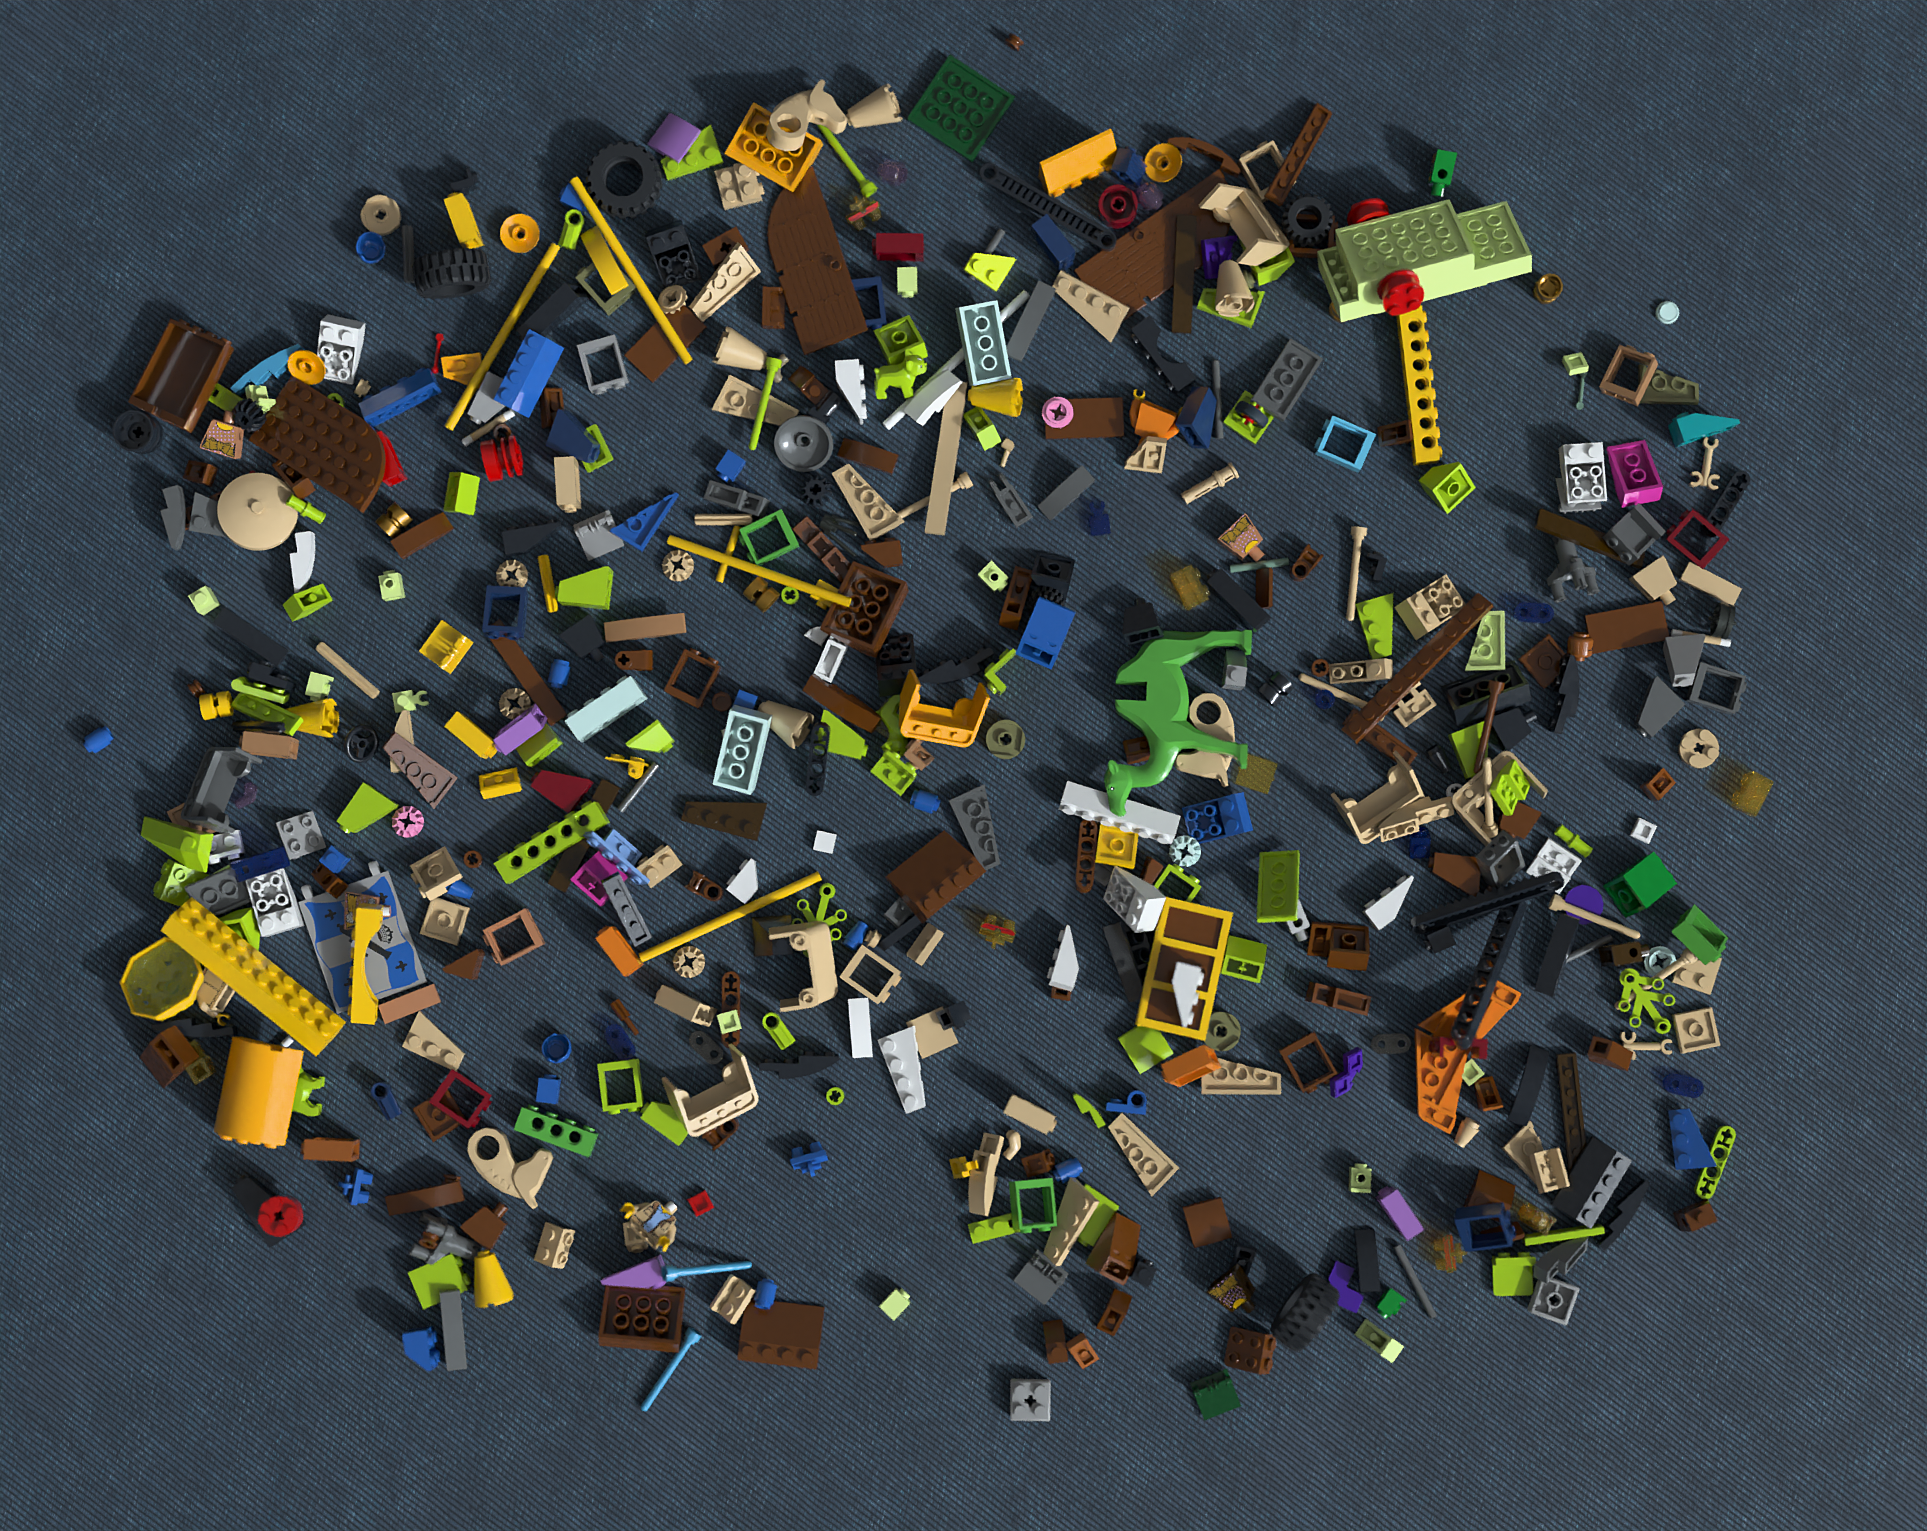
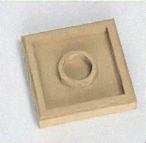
M440 898L431 900L420 934L458 946L470 908Z
M943 1007L907 1022L908 1028L915 1025L916 1042L922 1059L958 1043L953 1029L949 1028L943 1031L936 1012L942 1010Z
M1712 1007L1672 1014L1681 1054L1720 1046Z

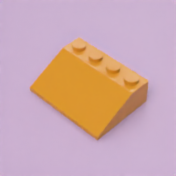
M753 102L724 154L793 192L804 177L807 169L814 162L823 143L820 139L806 132L803 145L797 150L783 151L775 148L769 143L766 136L772 112ZM780 127L785 132H794L790 128Z
M1112 129L1106 130L1040 162L1038 177L1047 195L1058 197L1069 187L1071 189L1077 188L1086 179L1091 181L1099 177V173L1105 170L1106 172L1112 171L1110 169L1117 152Z

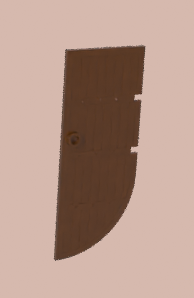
M812 166L807 169L804 177L793 192L786 188L781 191L773 205L767 232L769 251L776 272H784V275L778 278L783 288L790 314L796 311L798 314L792 320L804 356L868 330L815 170Z
M1218 169L1116 241V246L1113 250L1108 252L1101 251L1074 271L1080 280L1130 307L1124 320L1147 305L1143 298L1148 296L1152 302L1173 287L1177 215L1197 216L1194 271L1202 267L1201 240L1225 237L1230 228L1229 223L1219 222L1214 217L1212 210L1199 207V204L1218 183L1228 185L1221 170Z

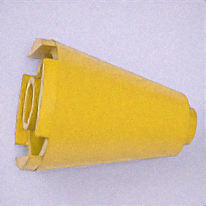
M1011 378L972 386V389L968 391V401H971L973 406L1018 417L1021 413L1023 397H1020V391H1023L1021 378Z
M326 698L285 709L303 719L297 731L326 738L334 737L332 734L338 731L339 711H335L334 706H337L334 699Z
M489 1250L478 1252V1256L474 1259L475 1307L485 1308L488 1307L487 1304L494 1303L495 1306L512 1300L514 1297L513 1291L494 1252Z

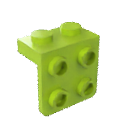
M1014 648L1011 651L1006 649L999 656L1000 661L997 664L992 662L984 671L986 673L984 679L988 682L987 688L993 694L998 693L1001 695L1006 690V686L995 673L1016 654Z
M886 749L870 773L901 797L915 780L917 775L915 773L916 769L908 762L904 764L899 759L900 755L894 750L888 751Z
M168 859L167 863H164L162 866L160 880L154 886V896L162 901L181 907L190 899L184 887L209 875L189 869L174 860Z
M1500 1252L1498 1256H1492L1493 1294L1495 1296L1532 1295V1265L1536 1263V1257L1530 1255V1252H1518V1255Z

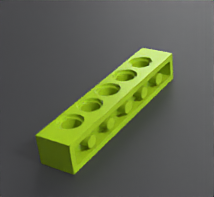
M592 801L586 802L581 806L582 809L580 811L568 813L564 816L565 820L558 823L556 821L548 826L549 830L544 833L540 831L531 836L532 840L528 843L522 842L514 847L515 851L510 854L505 852L497 857L498 861L494 865L505 883L511 884L585 838L583 836L585 832H595L610 823L598 802L592 803ZM584 815L589 819L586 826H583L580 822L581 817ZM569 825L572 828V833L566 836L564 828ZM549 836L555 838V844L551 847L547 844ZM533 846L538 848V854L535 857L530 853ZM517 856L522 860L519 867L514 865V859Z

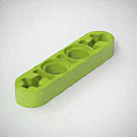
M1720 1126L1715 1133L1709 1152L1717 1165L1715 1167L1717 1172L1714 1177H1709L1706 1173L1708 1167L1701 1169L1694 1188L1695 1194L1699 1198L1709 1199L1715 1192L1736 1137L1735 1130L1730 1126ZM1728 1129V1134H1730V1137L1725 1138L1724 1143L1727 1144V1147L1721 1144H1717L1718 1141H1723L1724 1136L1721 1135L1722 1131L1726 1132ZM1718 1147L1724 1151V1155L1720 1159L1715 1158L1713 1154L1714 1150ZM1703 1178L1713 1181L1712 1184L1708 1183L1706 1186L1709 1192L1702 1195L1700 1187H1705L1706 1181H1703Z

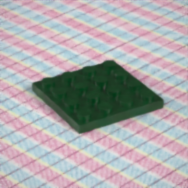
M949 55L908 116L907 121L972 163L1015 97Z

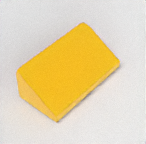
M517 767L479 776L480 792L483 799L522 791Z

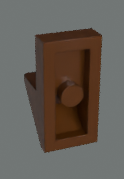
M802 365L788 378L816 406L829 391L815 378L813 373Z
M1312 921L1309 924L1307 955L1327 957L1332 923Z

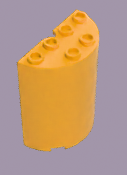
M233 1036L214 1132L220 1135L221 1139L232 1140L233 1138L236 1139L237 1143L242 1144L252 1143L260 1145V1143H264V1147L276 1148V1145H285L304 1051L250 1038Z

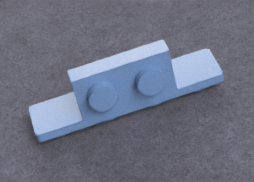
M611 829L604 839L593 831L585 832L583 836L587 839V843L592 847H597L602 852L603 857L612 860L618 870L626 872L632 882L637 885H644L650 882L645 875L634 867L642 853L616 830Z

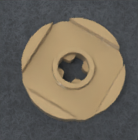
M377 195L366 201L361 211V220L370 232L387 235L400 226L401 211L397 203L391 198ZM378 211L386 213L383 220H380V218L376 219V216L379 215Z
M1694 729L1683 735L1678 746V753L1685 764L1694 768H1704L1711 765L1719 756V744L1716 737L1710 731ZM1696 743L1703 746L1701 754L1694 751Z

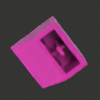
M600 851L591 857L570 880L599 906H603L609 900V897L601 880L617 871L624 882L629 876L618 870L616 865L611 860L603 857Z

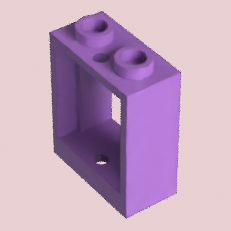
M535 703L498 730L493 739L495 748L506 756L540 731L548 718Z
M1386 1186L1378 1191L1379 1195L1376 1199L1404 1239L1408 1241L1424 1230L1396 1188Z

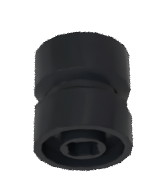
M1277 670L1268 678V683L1264 682L1257 689L1260 696L1274 708L1282 701L1283 695L1287 696L1294 689L1287 678Z

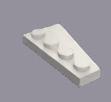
M915 1025L878 1039L906 1114L926 1106L920 1074L921 1067L918 1060Z

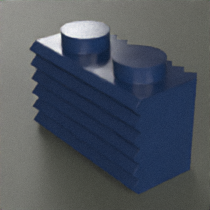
M1126 146L1125 149L1120 147L1117 149L1110 170L1123 183L1140 186L1147 165L1142 161L1143 157L1136 154L1134 148Z

